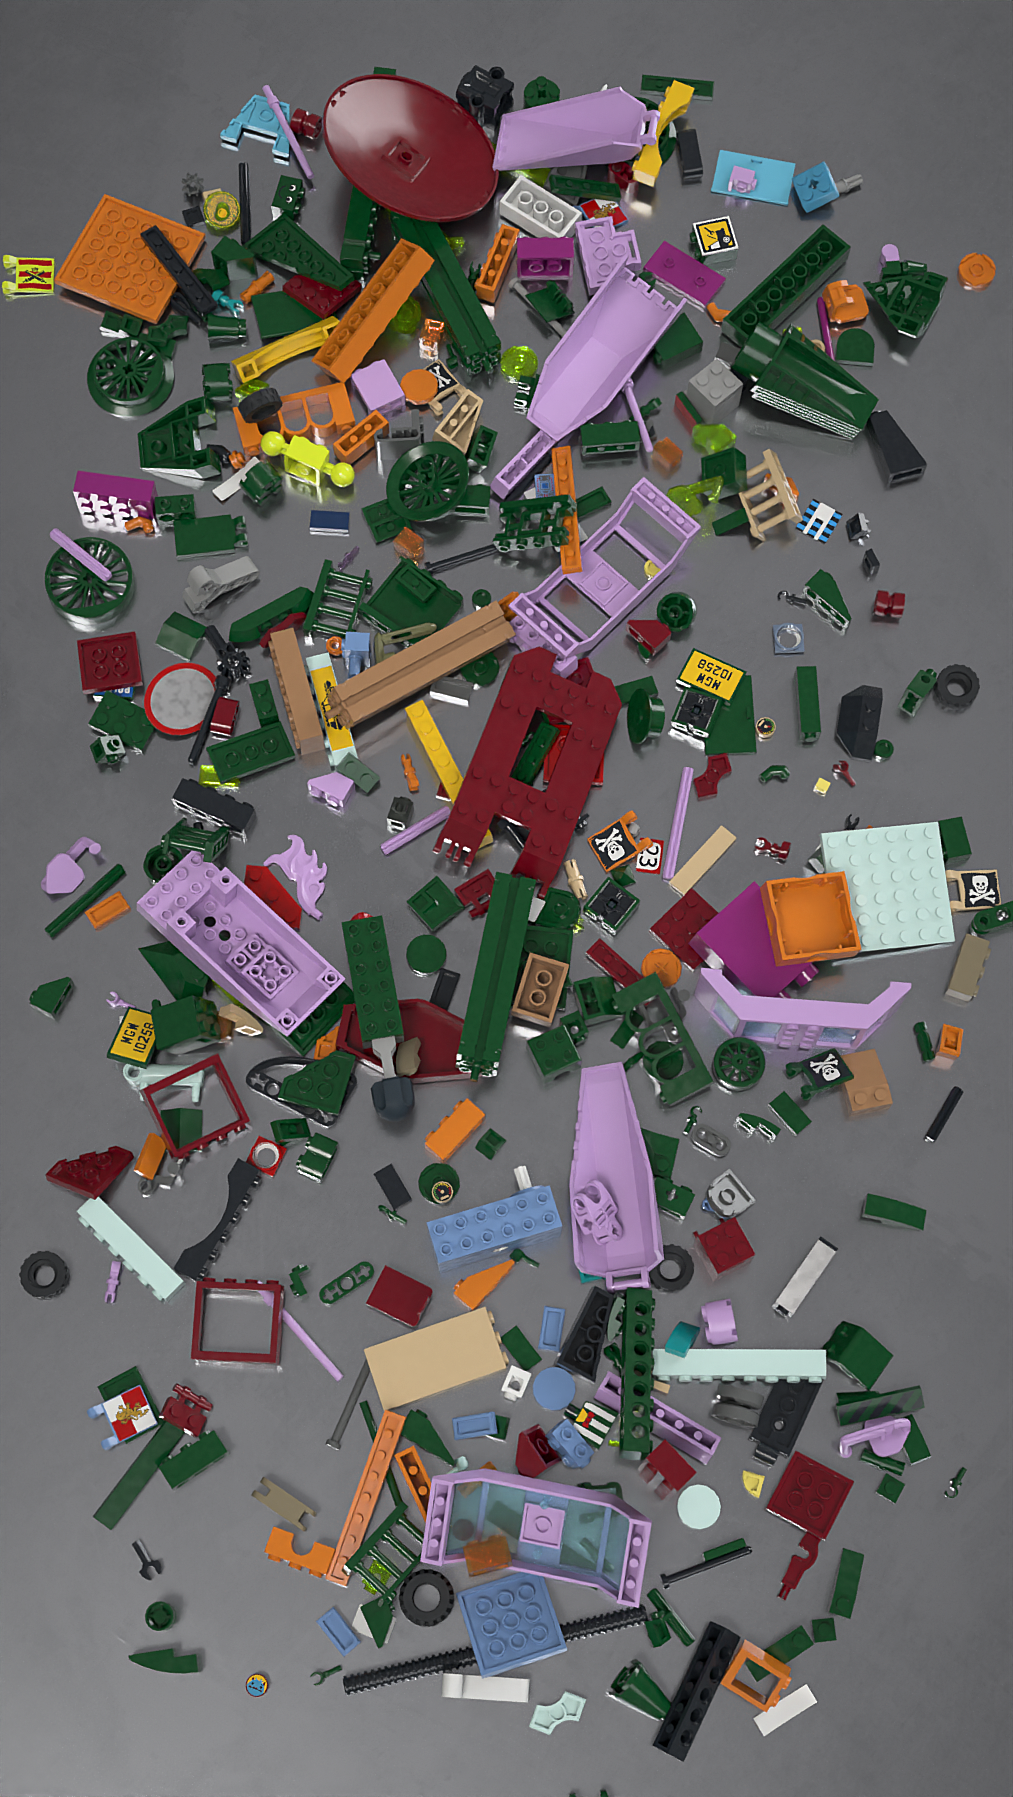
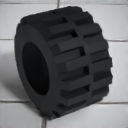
M421 1569L413 1572L404 1580L400 1588V1607L406 1618L416 1625L424 1627L438 1625L452 1611L454 1605L452 1585L442 1573L433 1569ZM425 1584L434 1586L440 1594L438 1606L428 1612L418 1609L414 1603L415 1591L418 1587Z

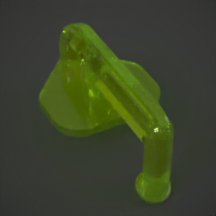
M717 476L690 485H678L669 488L666 496L687 515H697L702 511L703 506L696 494L712 490L708 500L711 503H718L724 479L721 476Z

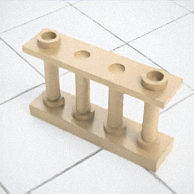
M771 449L763 452L765 457L763 463L747 471L748 480L768 469L772 474L770 479L748 491L738 493L751 524V534L754 538H758L761 541L766 540L763 531L786 519L792 520L796 524L803 520L778 456ZM773 485L777 487L778 493L776 496L753 508L750 500L751 497ZM779 502L784 504L785 509L782 513L762 524L759 523L757 514Z

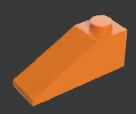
M511 1259L471 1275L465 1280L461 1279L453 1288L456 1290L454 1297L470 1311L476 1310L515 1266V1262Z

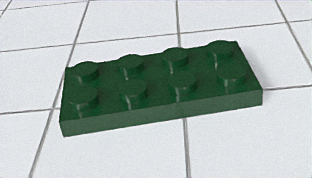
M281 721L206 747L207 754L221 785L295 758V753Z

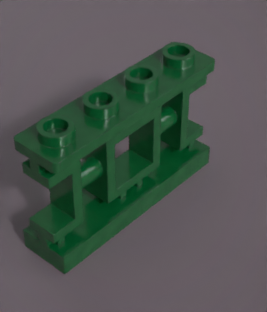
M569 494L500 502L499 509L502 514H500L499 518L506 524L504 533L495 534L492 542L500 552L568 545L569 540L566 536H569V531L565 526H562L564 517L573 516V512H576L577 504ZM551 514H555L554 519H550ZM516 518H521L520 523H516ZM540 520L538 529L528 530L530 521ZM549 527H552V532H548ZM514 531H518L517 536H513Z

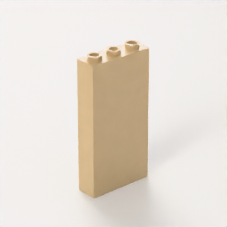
M486 1307L364 1349L384 1412L385 1410L393 1411L506 1371V1365L509 1364L505 1351L501 1352L498 1345L502 1341L499 1332H494L492 1324L495 1321L492 1312H487Z

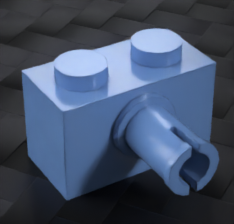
M346 632V638L342 639L341 643L342 658H346V665L349 666L348 677L352 678L360 673L361 666L370 667L371 640L370 633Z

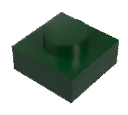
M495 1415L497 1434L487 1436L506 1439L510 1418Z
M886 1473L875 1493L895 1504L905 1484Z
M834 1618L811 1620L814 1643L837 1640Z

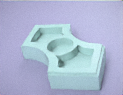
M565 1691L562 1698L553 1705H536L529 1727L550 1735L554 1727L563 1721H579L586 1699Z

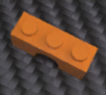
M273 1526L264 1551L269 1554L268 1559L279 1563L281 1559L289 1561L288 1566L297 1570H301V1567L310 1569L309 1574L321 1578L322 1574L327 1575L336 1549L314 1542L308 1554L297 1555L293 1550L295 1534Z

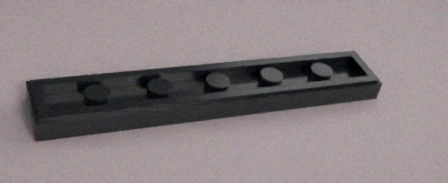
M156 225L140 234L141 239L202 317L218 308L216 301Z

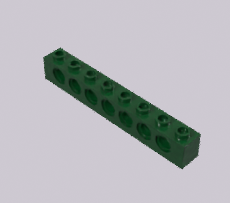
M627 1287L623 1295L626 1306L622 1317L619 1458L644 1461L653 1450V1440H650V1433L653 1431V1419H650V1412L653 1411L654 1400L650 1399V1394L654 1388V1378H651V1371L654 1369V1358H651V1351L654 1350L655 1339L652 1338V1331L655 1328V1318H652V1311L655 1310V1298H652V1290ZM635 1311L642 1312L643 1316L638 1315ZM635 1330L642 1332L643 1335L636 1334ZM634 1350L640 1351L643 1355H637ZM634 1370L640 1371L642 1376L636 1375ZM633 1391H639L642 1396L635 1395ZM633 1411L639 1412L642 1417L635 1416ZM632 1432L639 1433L641 1438H636Z

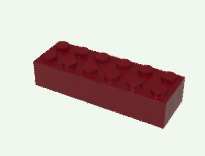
M666 1439L645 1458L638 1468L640 1472L638 1476L644 1483L648 1484L650 1482L654 1486V1493L662 1501L664 1499L669 1501L697 1473Z

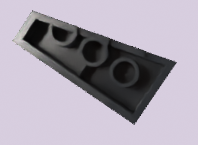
M597 1286L591 1287L553 1363L554 1365L590 1384L595 1383L614 1295Z

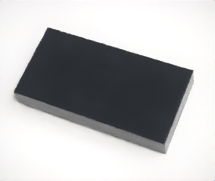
M441 968L429 1002L448 1011L461 974Z
M392 1163L373 1174L393 1210H397L412 1201Z

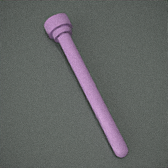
M630 377L620 391L625 393L635 421H638L639 433L646 451L652 452L653 446L633 395L634 384Z

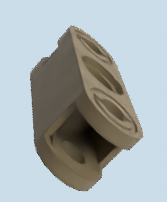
M263 1477L260 1483L270 1489L266 1496H263L254 1490L251 1496L305 1532L307 1528L303 1526L300 1520L305 1513L313 1517L317 1513Z

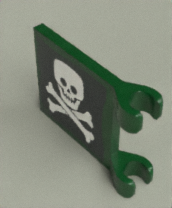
M835 1048L800 1062L786 1064V1074L788 1077L792 1078L802 1071L811 1085H804L800 1088L802 1092L801 1097L805 1101L811 1099L819 1092L854 1079V1075Z

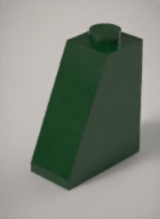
M685 312L676 319L655 345L653 359L657 365H660L662 370L702 351L703 340Z

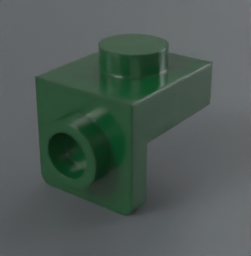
M303 1264L294 1267L292 1273L289 1274L293 1282L289 1286L294 1296L299 1295L301 1300L309 1295L300 1277L311 1272L309 1266H303Z
M663 1609L650 1614L651 1618L644 1622L653 1648L660 1647L671 1639L665 1621L673 1616L672 1611L664 1612Z

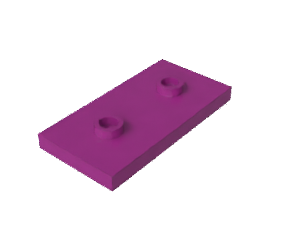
M663 241L643 267V271L653 273L652 276L703 308H706L726 281L725 277L666 241Z

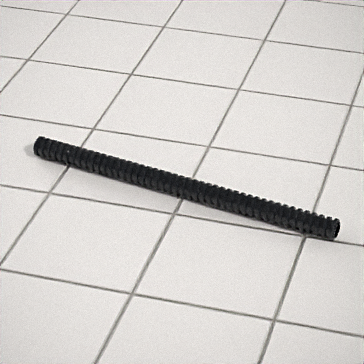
M640 1604L638 1608L633 1607V1609H630L628 1607L625 1611L623 1609H620V1612L613 1611V1614L607 1612V1615L600 1614V1617L595 1615L592 1619L587 1617V1620L583 1621V1619H580V1622L574 1620L571 1624L570 1622H566V1625L562 1623L560 1628L565 1644L568 1640L574 1642V1639L580 1640L581 1637L586 1639L589 1635L591 1637H594V1634L599 1636L601 1632L607 1634V1631L614 1632V1629L619 1631L622 1627L627 1629V1626H631L632 1628L634 1624L640 1626L641 1623L648 1620L646 1608L643 1604ZM466 1646L464 1650L459 1648V1651H455L454 1649L451 1653L448 1651L443 1655L438 1653L439 1656L433 1654L430 1658L428 1656H425V1659L418 1658V1661L412 1659L410 1663L405 1661V1664L400 1662L397 1666L392 1664L389 1668L388 1666H384V1669L379 1667L377 1671L371 1669V1672L364 1671V1674L359 1672L356 1676L354 1674H350L348 1678L343 1676L345 1694L350 1696V1693L353 1692L354 1694H357L358 1691L363 1693L366 1689L371 1691V1688L378 1689V1686L384 1688L386 1684L391 1686V1683H395L396 1685L399 1681L404 1683L407 1679L408 1681H412L411 1678L417 1680L420 1676L425 1678V1675L432 1676V1673L437 1675L440 1671L445 1673V1670L448 1669L452 1671L453 1668L458 1670L461 1666L466 1668V1665L471 1667L473 1663L478 1664L473 1648Z

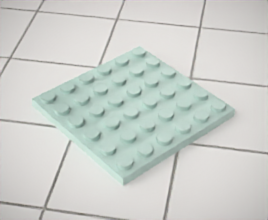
M938 822L821 833L819 835L824 872L845 871L850 894L851 912L856 922L862 949L860 952L955 942Z

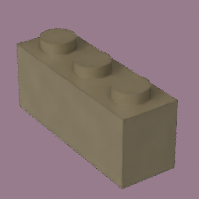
M966 933L962 940L945 994L967 1002L972 997H976L979 990V985H976L978 978L982 979L985 967L982 965L984 960H988L991 949L988 948L990 941Z

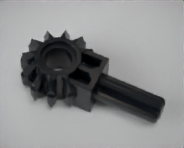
M214 625L207 626L205 633L216 648L215 653L217 663L219 664L217 669L218 672H221V676L228 677L231 681L233 678L239 681L240 676L246 677V671H250V659L246 657V652L242 651L239 653V649H235L231 641L228 643L224 641ZM231 663H238L235 667L229 666Z

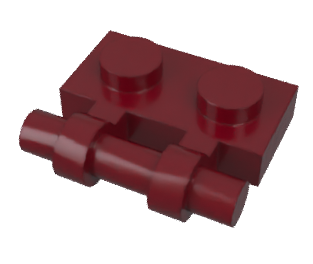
M489 869L454 889L455 894L464 907L470 904L473 905L474 909L468 912L472 919L478 915L482 916L489 908L490 899L482 904L478 901L485 895L491 898L495 878Z
M176 1383L172 1391L177 1393L178 1396L176 1399L172 1396L167 1398L159 1417L189 1435L197 1437L207 1418L200 1411L203 1408L209 1412L213 1404L208 1402L206 1397L198 1396L191 1392L189 1387ZM185 1399L194 1403L192 1408L184 1404Z

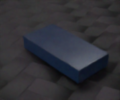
M311 510L310 531L348 533L350 512Z

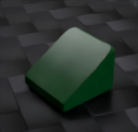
M490 1128L479 1139L475 1149L489 1160H492L507 1140Z

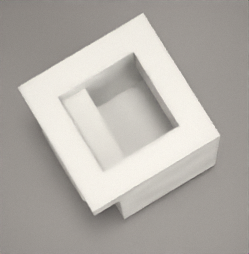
M512 1365L501 1389L502 1392H505L504 1397L512 1401H516L517 1398L522 1399L531 1378V1373ZM513 1382H518L520 1387L518 1389H513L511 1384Z

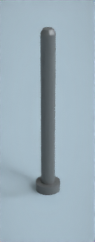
M367 1358L331 1440L327 1439L325 1445L333 1449L339 1450L341 1447L338 1443L370 1372Z

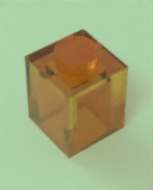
M425 319L419 337L421 348L426 351L438 352L444 335V323Z
M666 437L663 441H658L654 445L652 458L668 473L682 461L683 451L669 438Z
M405 527L394 539V549L413 561L416 557L419 558L425 550L424 540Z

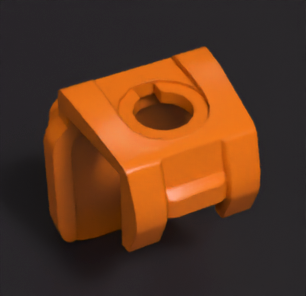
M840 280L828 284L824 289L822 297L830 322L845 323L863 319L868 315V305L864 293L858 285H848L847 280Z

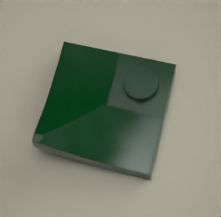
M435 876L406 901L410 908L433 932L449 919L465 910V907L438 876Z
M640 1127L653 1177L658 1176L662 1178V1176L671 1179L680 1139L658 1134Z

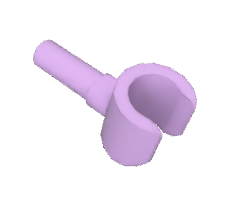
M110 992L112 996L116 997L114 1001L107 1000L112 1007L120 1005L126 1008L128 1006L136 1008V1006L121 1000L117 993Z

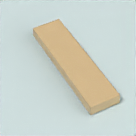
M721 825L669 881V884L684 896L737 838Z

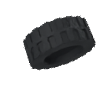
M271 387L248 395L239 403L238 409L246 423H256L275 414L283 406L277 390Z
M954 664L947 666L937 677L934 688L936 698L946 708H952V710H961L969 707L975 701L980 689L977 674L965 665ZM959 678L963 680L967 687L966 692L960 696L951 694L947 688V684L951 679Z
M674 1244L663 1245L664 1260L668 1258L677 1260L681 1266V1272L674 1279L665 1278L660 1272L661 1261L649 1272L651 1284L655 1285L656 1289L666 1293H675L676 1291L683 1290L691 1281L694 1274V1262H692V1257L688 1254V1251L681 1248V1246H675Z
M37 1251V1253H32L30 1257L26 1258L23 1265H21V1272L19 1273L20 1283L31 1296L47 1300V1298L52 1299L62 1293L61 1291L66 1287L69 1279L67 1265L55 1253ZM41 1265L51 1266L55 1274L53 1281L45 1286L37 1284L34 1280V1272Z

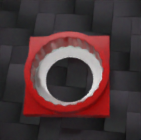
M258 1136L246 1163L274 1177L287 1148ZM264 1148H270L275 1152V1162L270 1166H262L257 1160L259 1151Z

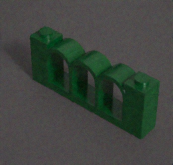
M656 972L612 995L614 1000L611 1003L615 1011H620L622 1015H625L626 1023L633 1032L641 1034L638 1043L640 1050L646 1057L654 1060L652 1071L655 1078L663 1084L659 1086L662 1090L659 1092V1095L664 1104L668 1102L670 1106H673L715 1084ZM660 997L669 1016L647 1028L635 1027L631 1020L633 1012L638 1007ZM673 1022L682 1042L659 1054L647 1052L645 1048L647 1036ZM687 1048L696 1067L675 1079L665 1080L661 1078L658 1073L660 1062L668 1056Z

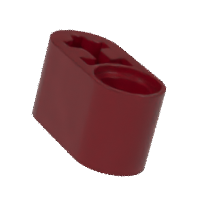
M623 161L609 163L608 180L611 183L619 184V188L626 193L633 194L637 192L639 181L633 180L634 171H632V167Z
M224 697L218 698L211 722V732L227 736L232 735L240 701Z

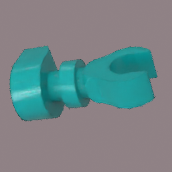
M219 289L213 292L212 298L218 305L221 303V306H227L234 315H240V311L234 308L235 306L243 308V303L240 300H233L227 295L224 296V292Z

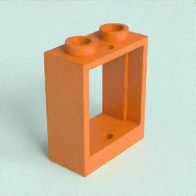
M745 1639L726 1669L720 1684L767 1713L770 1706L775 1707L781 1697L779 1695L782 1688L786 1690L792 1679L789 1677L791 1668ZM746 1658L779 1677L768 1698L734 1678Z

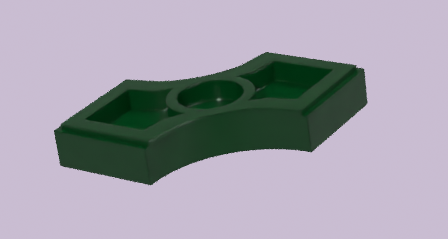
M169 315L164 323L150 326L147 342L153 346L166 347L168 341L173 337L187 335L189 316Z

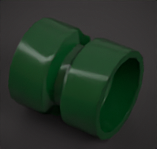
M162 1601L154 1602L146 1610L145 1621L152 1630L165 1632L172 1629L176 1624L177 1612L169 1603Z

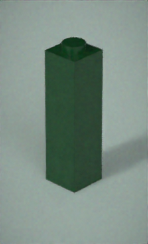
M797 666L794 677L799 740L813 742L819 739L821 734L816 666Z

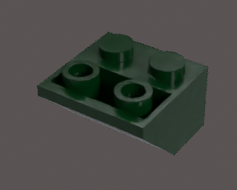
M224 236L211 251L214 269H222L229 281L256 278L258 276L254 252L249 248L245 249L235 239Z
M590 977L573 982V992L579 1012L586 1026L623 1016L620 1011H615L611 1003L614 1000L612 995L616 993L612 977Z

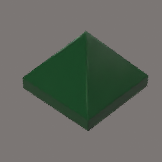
M629 864L610 870L613 880L622 887L636 883Z

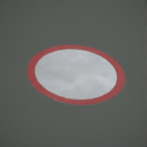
M178 663L159 672L150 682L144 697L145 713L151 724L158 730L171 735H186L200 730L215 692V675L204 666L195 663Z

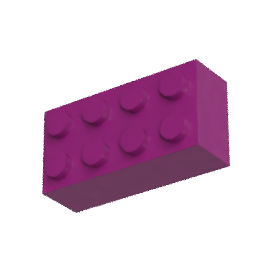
M77 471L73 493L79 509L85 512L98 511L106 515L113 513L119 514L122 517L141 516L147 519H155V497H158L154 481Z

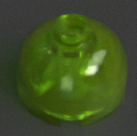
M408 296L407 301L402 304L396 316L390 320L387 326L399 334L413 333L417 329L415 327L417 322H420L421 319L419 303L414 301L413 297Z

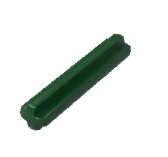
M653 1588L647 1593V1597L657 1610L663 1609L664 1612L672 1611L673 1616L667 1619L666 1622L686 1647L690 1646L695 1641V1638L660 1592Z

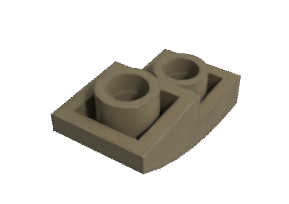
M418 1037L399 1044L396 1056V1072L398 1077L403 1075L410 1076L417 1071L421 1061L417 1054L421 1045Z

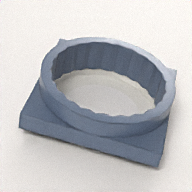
M784 623L782 625H773L775 653H800L805 651L802 624ZM783 629L795 630L797 633L793 634L797 638L796 645L791 648L781 645L779 641L781 635H777L778 632Z

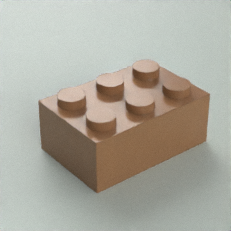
M530 953L511 1015L550 1027L569 964Z

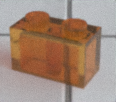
M500 1534L488 1537L486 1541L479 1542V1540L467 1542V1546H463L470 1577L513 1567L506 1536L501 1537Z

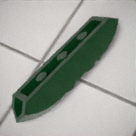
M300 586L233 622L229 632V641L247 642L261 637L260 633L267 632L276 624L282 623L290 614L305 612L311 604L314 592Z

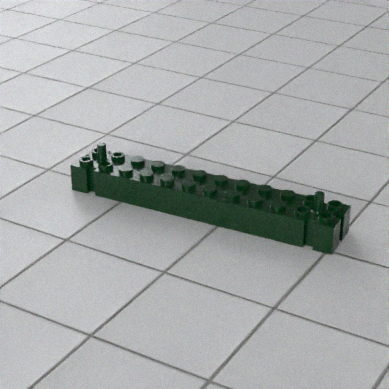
M374 67L373 74L396 75V69ZM353 185L343 237L344 241L340 254V264L353 274L355 280L364 281L365 274L369 273L368 259H381V253L372 252L371 241L374 242L375 239L374 225L377 226L378 214L376 213L377 209H380V205L368 198Z

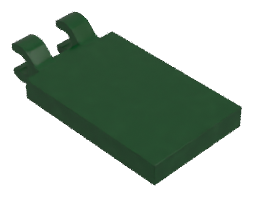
M231 514L173 521L177 559L235 553V547L248 546L246 533L236 536L235 529H246L244 516H237L232 519Z

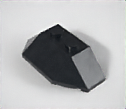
M862 685L841 698L836 735L852 759L872 762L883 701L882 688Z

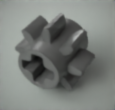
M187 173V179L182 178L181 183L185 184L182 187V191H187L189 197L191 194L198 196V190H204V186L200 185L204 179H199L197 173L195 175ZM192 182L195 183L194 187L190 186Z

